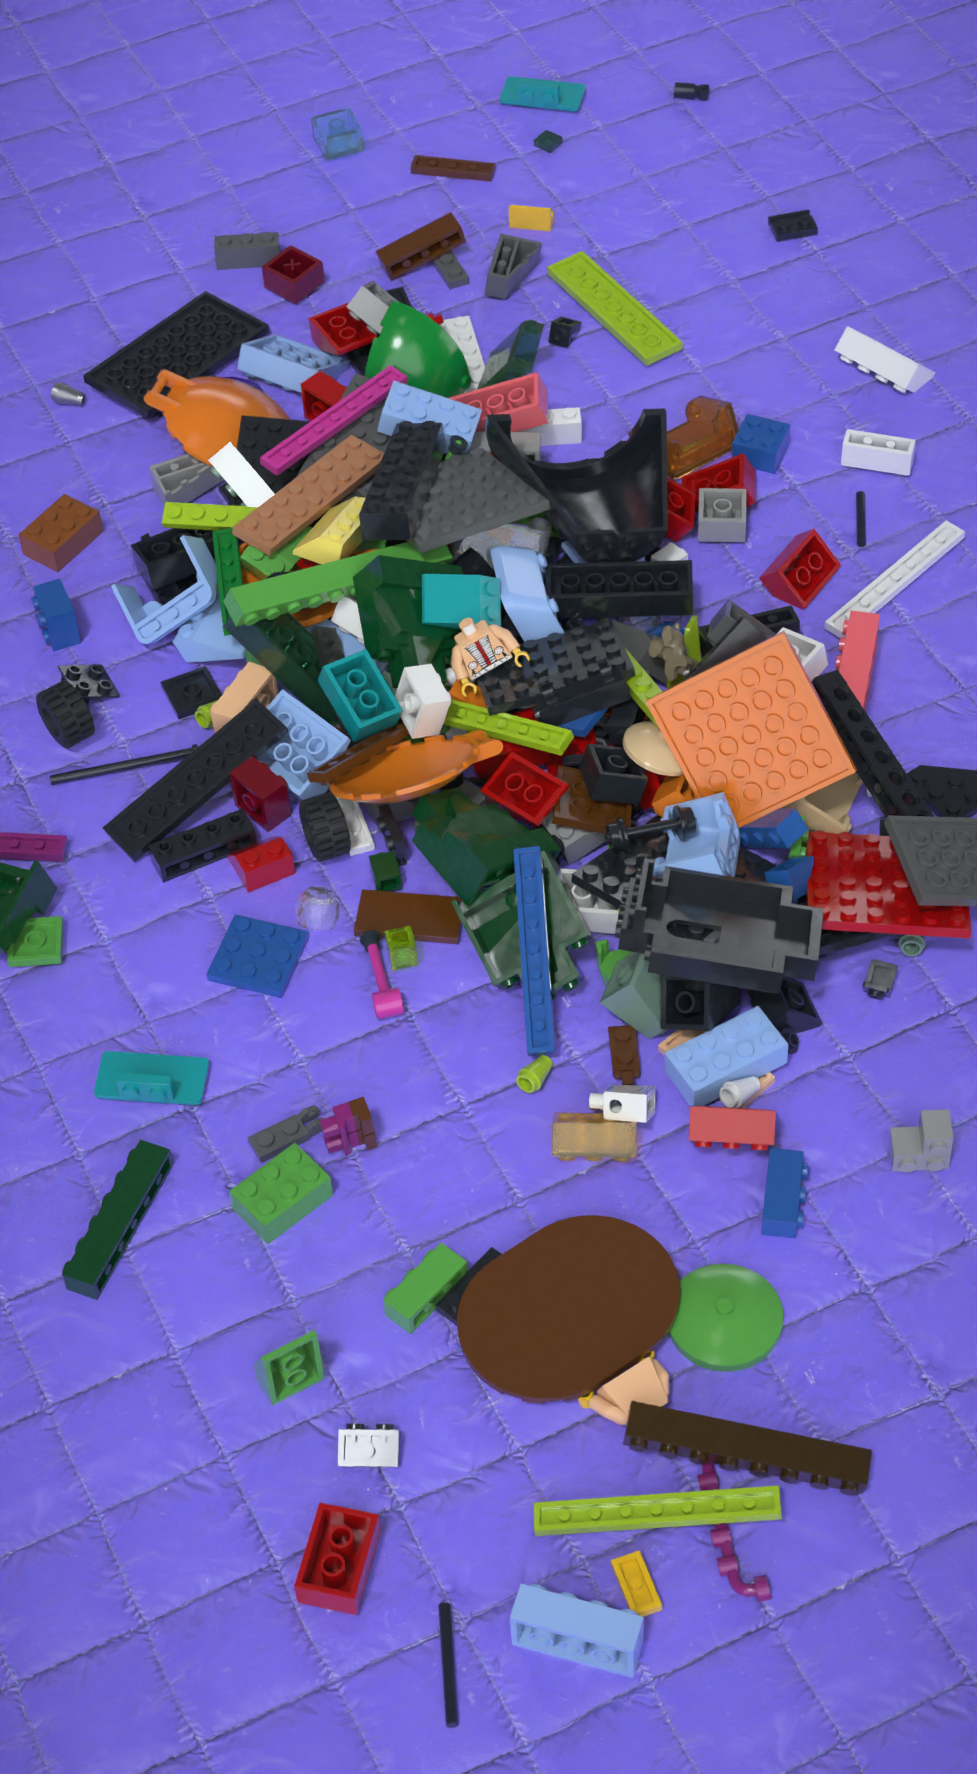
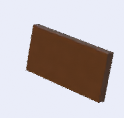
M362 889L354 926V936H361L364 932L374 930L380 933L381 938L458 944L462 922L451 901L455 899L460 902L463 901L459 897Z

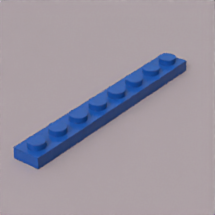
M540 846L513 849L527 1054L529 1056L556 1054L543 866L540 855L541 848Z

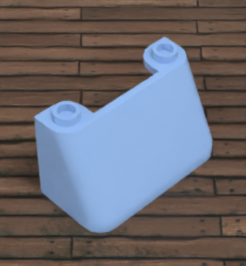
M724 792L666 806L664 816L660 821L673 819L672 810L676 805L680 808L690 807L694 817L697 819L696 832L687 835L684 840H680L675 829L663 831L669 836L666 860L663 857L655 859L654 878L657 880L658 876L664 877L665 866L735 877L740 846V831Z

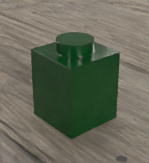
M394 851L370 855V872L375 890L389 892L402 890L401 874Z

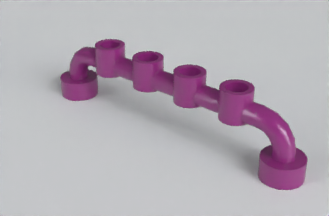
M707 1462V1464L702 1465L703 1474L697 1475L700 1491L719 1490L714 1463ZM727 1523L715 1524L716 1529L710 1530L713 1547H720L722 1557L716 1558L720 1577L727 1576L731 1588L742 1596H757L758 1602L771 1600L766 1575L753 1577V1584H746L741 1581Z

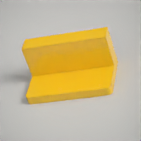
M520 205L509 206V228L551 231L555 216L554 211H551L550 208Z

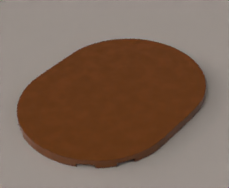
M584 1215L554 1222L492 1260L470 1281L461 1298L457 1315V1332L463 1356L473 1372L489 1387L503 1395L506 1393L520 1398L524 1402L538 1404L559 1400L567 1402L585 1396L647 1356L668 1335L679 1308L680 1286L677 1270L668 1252L652 1235L627 1221L608 1216Z

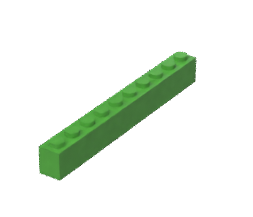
M408 542L230 588L223 602L235 626L244 624L250 626L262 619L272 620L284 613L294 614L303 608H316L329 601L335 603L351 595L356 597L353 576L378 555L449 564L453 557L446 545L419 553Z

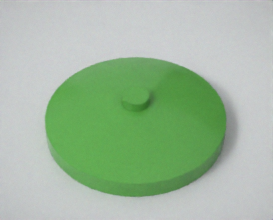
M712 1264L690 1272L679 1281L680 1298L678 1313L668 1334L673 1345L686 1359L705 1369L732 1372L758 1364L774 1350L782 1333L783 1308L777 1292L761 1275L738 1265Z

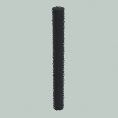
M444 1602L440 1603L438 1608L446 1727L455 1728L459 1725L452 1615L451 1604Z

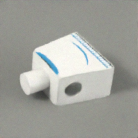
M611 1085L604 1093L590 1094L589 1108L590 1110H603V1117L607 1120L646 1123L655 1114L656 1086Z

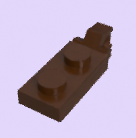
M630 1025L608 1027L613 1077L621 1079L622 1085H634L633 1078H638L640 1075L636 1029Z

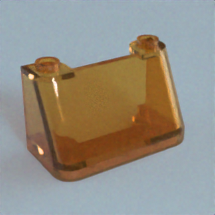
M702 395L688 402L685 409L687 422L667 431V477L678 479L732 451V442L739 429L731 402Z

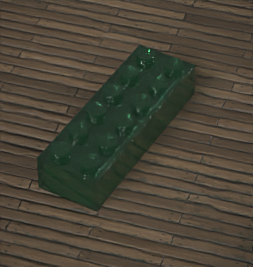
M289 612L281 614L272 620L267 618L259 620L250 626H246V624L235 626L231 617L226 621L223 627L297 699L329 724L334 726L338 724L335 710L317 681L322 667L312 635Z

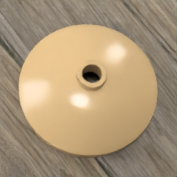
M652 721L634 724L625 731L622 740L623 748L636 764L660 775H684L662 732Z

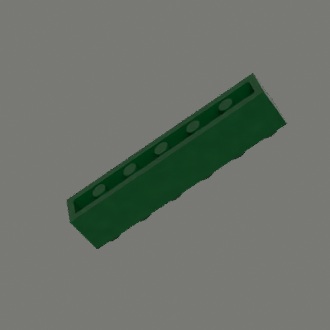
M140 1139L136 1148L130 1150L125 1167L117 1173L114 1186L110 1193L107 1192L104 1195L98 1214L91 1218L87 1233L84 1238L79 1239L72 1259L68 1260L63 1267L62 1276L67 1290L98 1300L174 1165L170 1149Z

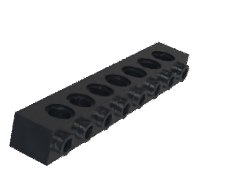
M835 670L814 677L811 683L857 769V774L885 817H935L840 672Z

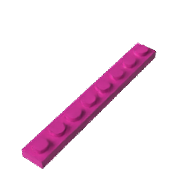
M390 365L261 456L260 464L278 476L386 399L393 381L407 384V376Z

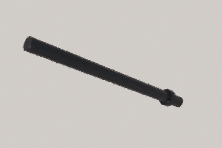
M193 744L191 748L50 775L51 785L182 760L199 746Z

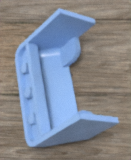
M185 535L180 537L197 571L198 582L165 605L157 601H150L143 605L134 586L113 584L111 586L137 639L141 643L154 644L215 601L218 589L216 563L202 538Z
M502 545L490 549L496 578H500V597L524 642L531 639L544 638L552 633H564L556 615V612L559 611L555 599H549L546 593V567L548 564L543 553L538 554L536 550Z

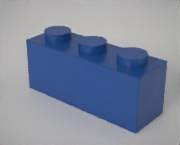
M779 808L740 827V845L744 848L788 849L809 829L796 809Z
M770 1148L761 1235L796 1238L797 1227L802 1228L804 1211L798 1210L799 1203L805 1204L806 1187L801 1186V1179L807 1180L808 1163L803 1162L804 1151Z

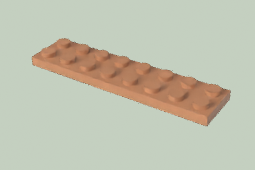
M351 434L232 527V534L268 556L273 555L377 472L384 452Z

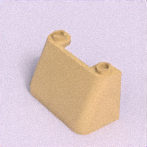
M853 773L782 808L796 809L800 816H805V824L811 831H824L835 834L849 832L852 823H850L851 817L847 814L863 781L857 773Z

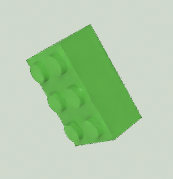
M293 1143L232 1188L229 1194L232 1209L269 1244L331 1198L333 1190L331 1177L296 1143Z

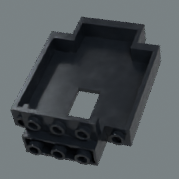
M644 858L643 868H637L636 878H630L629 888L623 887L622 904H620L619 921L616 923L614 938H620L619 950L645 954L644 960L649 961V973L776 994L780 993L782 977L808 981L815 980L824 909L791 904L792 886L665 866L664 877L658 876V881L656 882L652 881L655 860ZM673 924H683L720 930L719 944L676 937L667 931V927Z

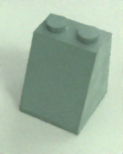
M632 952L616 963L599 1003L645 1037L651 1039L667 1031V1029H660L661 974L649 973V961L644 960L645 954Z

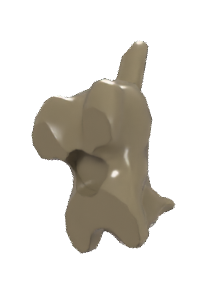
M678 622L672 627L669 625L664 626L662 637L653 639L649 644V655L653 658H663L665 662L664 672L669 681H675L677 674L688 675L693 667L698 664V661L690 658L686 652L684 636L680 631V623Z

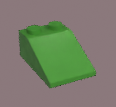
M310 526L306 527L271 556L249 544L240 556L241 566L261 580L267 579L272 573L297 571L299 566L296 563L302 557L294 555L293 549L312 528Z
M315 1330L260 1357L253 1364L256 1379L272 1406L325 1379L318 1336Z

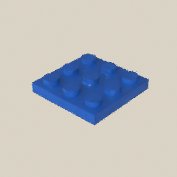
M235 914L206 974L207 980L282 998L307 944L309 933L305 930Z

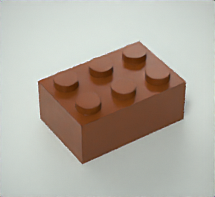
M63 494L18 535L23 555L59 572L103 532V527L98 510Z

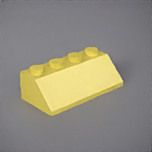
M355 496L329 509L293 549V554L319 564L348 558L363 541L359 513L365 498Z

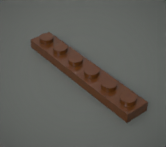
M400 718L396 725L365 738L307 772L309 782L321 783V785L332 784L338 776L351 773L355 766L368 763L370 761L369 758L385 753L387 751L386 748L391 745L400 744L403 742V738L410 736L404 722Z

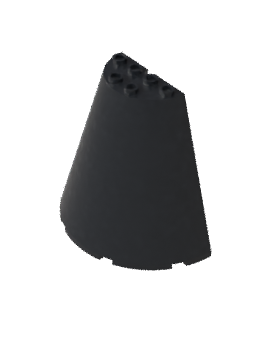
M665 408L643 409L640 418L631 430V437L627 441H620L606 450L604 457L568 463H550L527 459L526 454L520 451L512 442V420L510 414L486 416L485 433L493 456L522 481L549 500L550 509L542 513L585 561L589 563L634 562L648 555L661 545L668 531L667 412Z

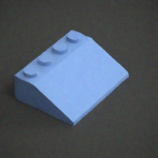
M274 334L241 344L237 369L245 372L246 376L260 377L266 383L282 385V388L285 390L301 392V383L319 371L336 380L350 364V360Z
M217 589L215 601L185 622L179 629L173 643L186 663L244 659L245 652L259 627L250 625L248 626L249 632L224 636L219 590Z
M282 689L268 705L267 709L287 727L289 733L257 760L266 763L277 776L281 775L288 784L287 791L301 801L323 794L328 790L329 785L309 782L307 772L345 751L351 740Z

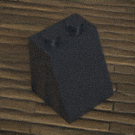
M661 975L660 1029L711 1031L740 1004L741 988Z

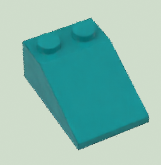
M422 574V624L460 629L459 623L463 619L472 618L475 624L485 620L489 625L496 624L501 627L500 578L483 575Z

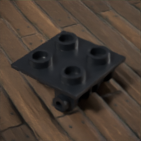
M58 665V669L62 674L61 681L66 680L73 685L87 706H89L90 698L120 697L102 665Z

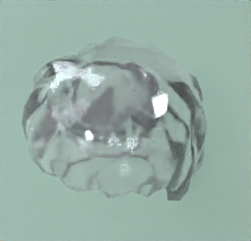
M320 885L316 887L310 886L302 891L295 902L297 923L309 930L336 928L341 910V899L338 894Z

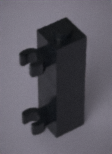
M605 658L597 661L600 670L598 674L555 690L552 689L549 680L539 683L543 694L534 697L537 705L536 708H533L536 720L558 727L632 699L620 666L610 669Z
M645 671L651 677L650 671ZM633 698L614 705L610 719L602 716L595 724L602 727H596L594 734L598 737L609 734L610 745L623 746L622 740L625 731L630 726L643 722L646 713Z

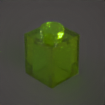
M411 926L384 931L386 950L392 971L417 966L416 944Z

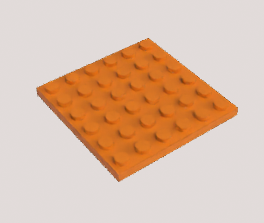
M785 631L645 701L696 798L724 792L739 828L857 771Z

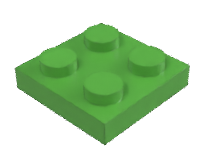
M62 916L28 918L16 943L11 944L8 949L7 961L9 967L62 964L64 925Z

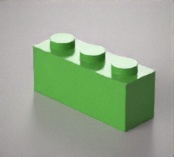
M440 1243L434 1250H429L422 1262L415 1269H410L396 1288H391L386 1293L383 1300L385 1316L409 1334H412L436 1310L435 1304L468 1271L467 1261L443 1243Z

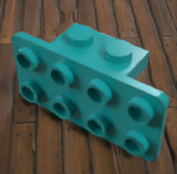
M509 76L500 95V103L566 110L569 112L578 111L586 85Z
M105 1051L102 1054L94 1087V1095L98 1099L199 1105L203 1099L209 1070V1060L205 1057Z

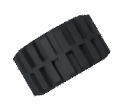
M62 680L36 695L37 708L41 719L49 733L62 747L68 749L94 735L95 727L90 710L80 693L69 682Z
M331 792L301 800L299 804L300 820L313 856L319 862L349 853L351 847L350 834L337 798Z

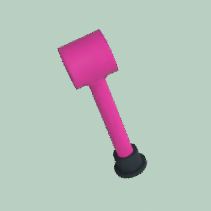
M371 930L364 932L360 936V943L364 946L365 951L369 953L379 990L372 993L376 1018L382 1019L404 1014L399 988L390 989L379 953L380 933Z

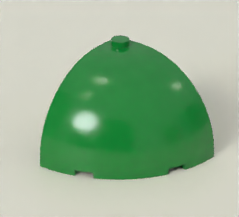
M393 301L380 323L383 328L379 338L374 337L365 376L373 378L392 365L407 376L406 385L445 398L463 394L471 385V377L464 355L455 341L440 325L422 312L403 303Z

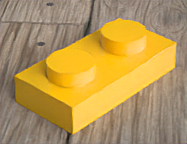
M640 1550L612 1559L611 1568L627 1608L643 1617L662 1611V1603Z

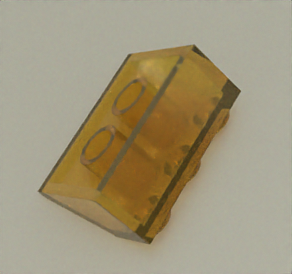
M554 1112L552 1121V1156H558L559 1160L570 1161L574 1160L575 1156L586 1157L588 1161H601L603 1157H614L615 1161L626 1162L631 1161V1157H636L637 1122L604 1119L603 1113Z

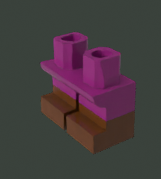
M364 1096L332 1107L333 1116L320 1120L328 1153L343 1149L345 1156H348L352 1151V1147L365 1144L367 1150L378 1147L372 1117Z

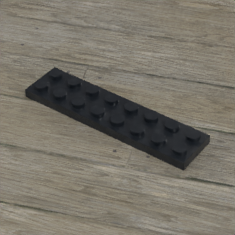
M256 698L102 827L103 830L133 862H136L149 851L148 845L162 840L231 782L230 772L252 756L258 759L288 734L287 727Z

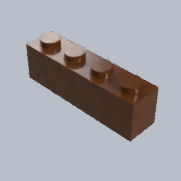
M452 212L375 252L381 267L390 281L467 241L460 224Z

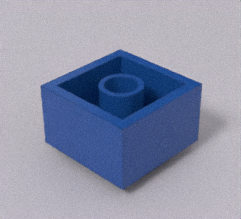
M747 414L732 442V457L744 453L755 470L775 474L789 447L791 424Z
M61 579L33 586L35 596L31 597L34 610L39 612L35 614L38 627L44 628L41 631L45 643L51 644L53 652L80 644L81 640L74 609Z

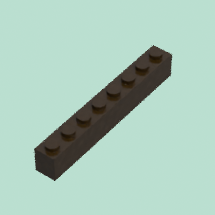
M631 1401L623 1439V1445L629 1446V1449L636 1452L656 1451L659 1452V1455L666 1458H677V1456L689 1458L690 1462L701 1465L710 1462L719 1464V1467L724 1470L735 1471L737 1468L744 1469L754 1476H778L781 1481L787 1483L802 1481L810 1483V1486L816 1489L831 1487L840 1489L841 1493L852 1496L858 1495V1493L863 1494L866 1489L872 1456L871 1449Z

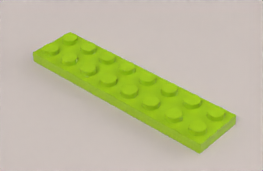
M583 251L547 266V274L646 366L683 349V342Z

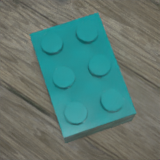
M367 649L322 667L317 681L353 742L398 723L403 710Z

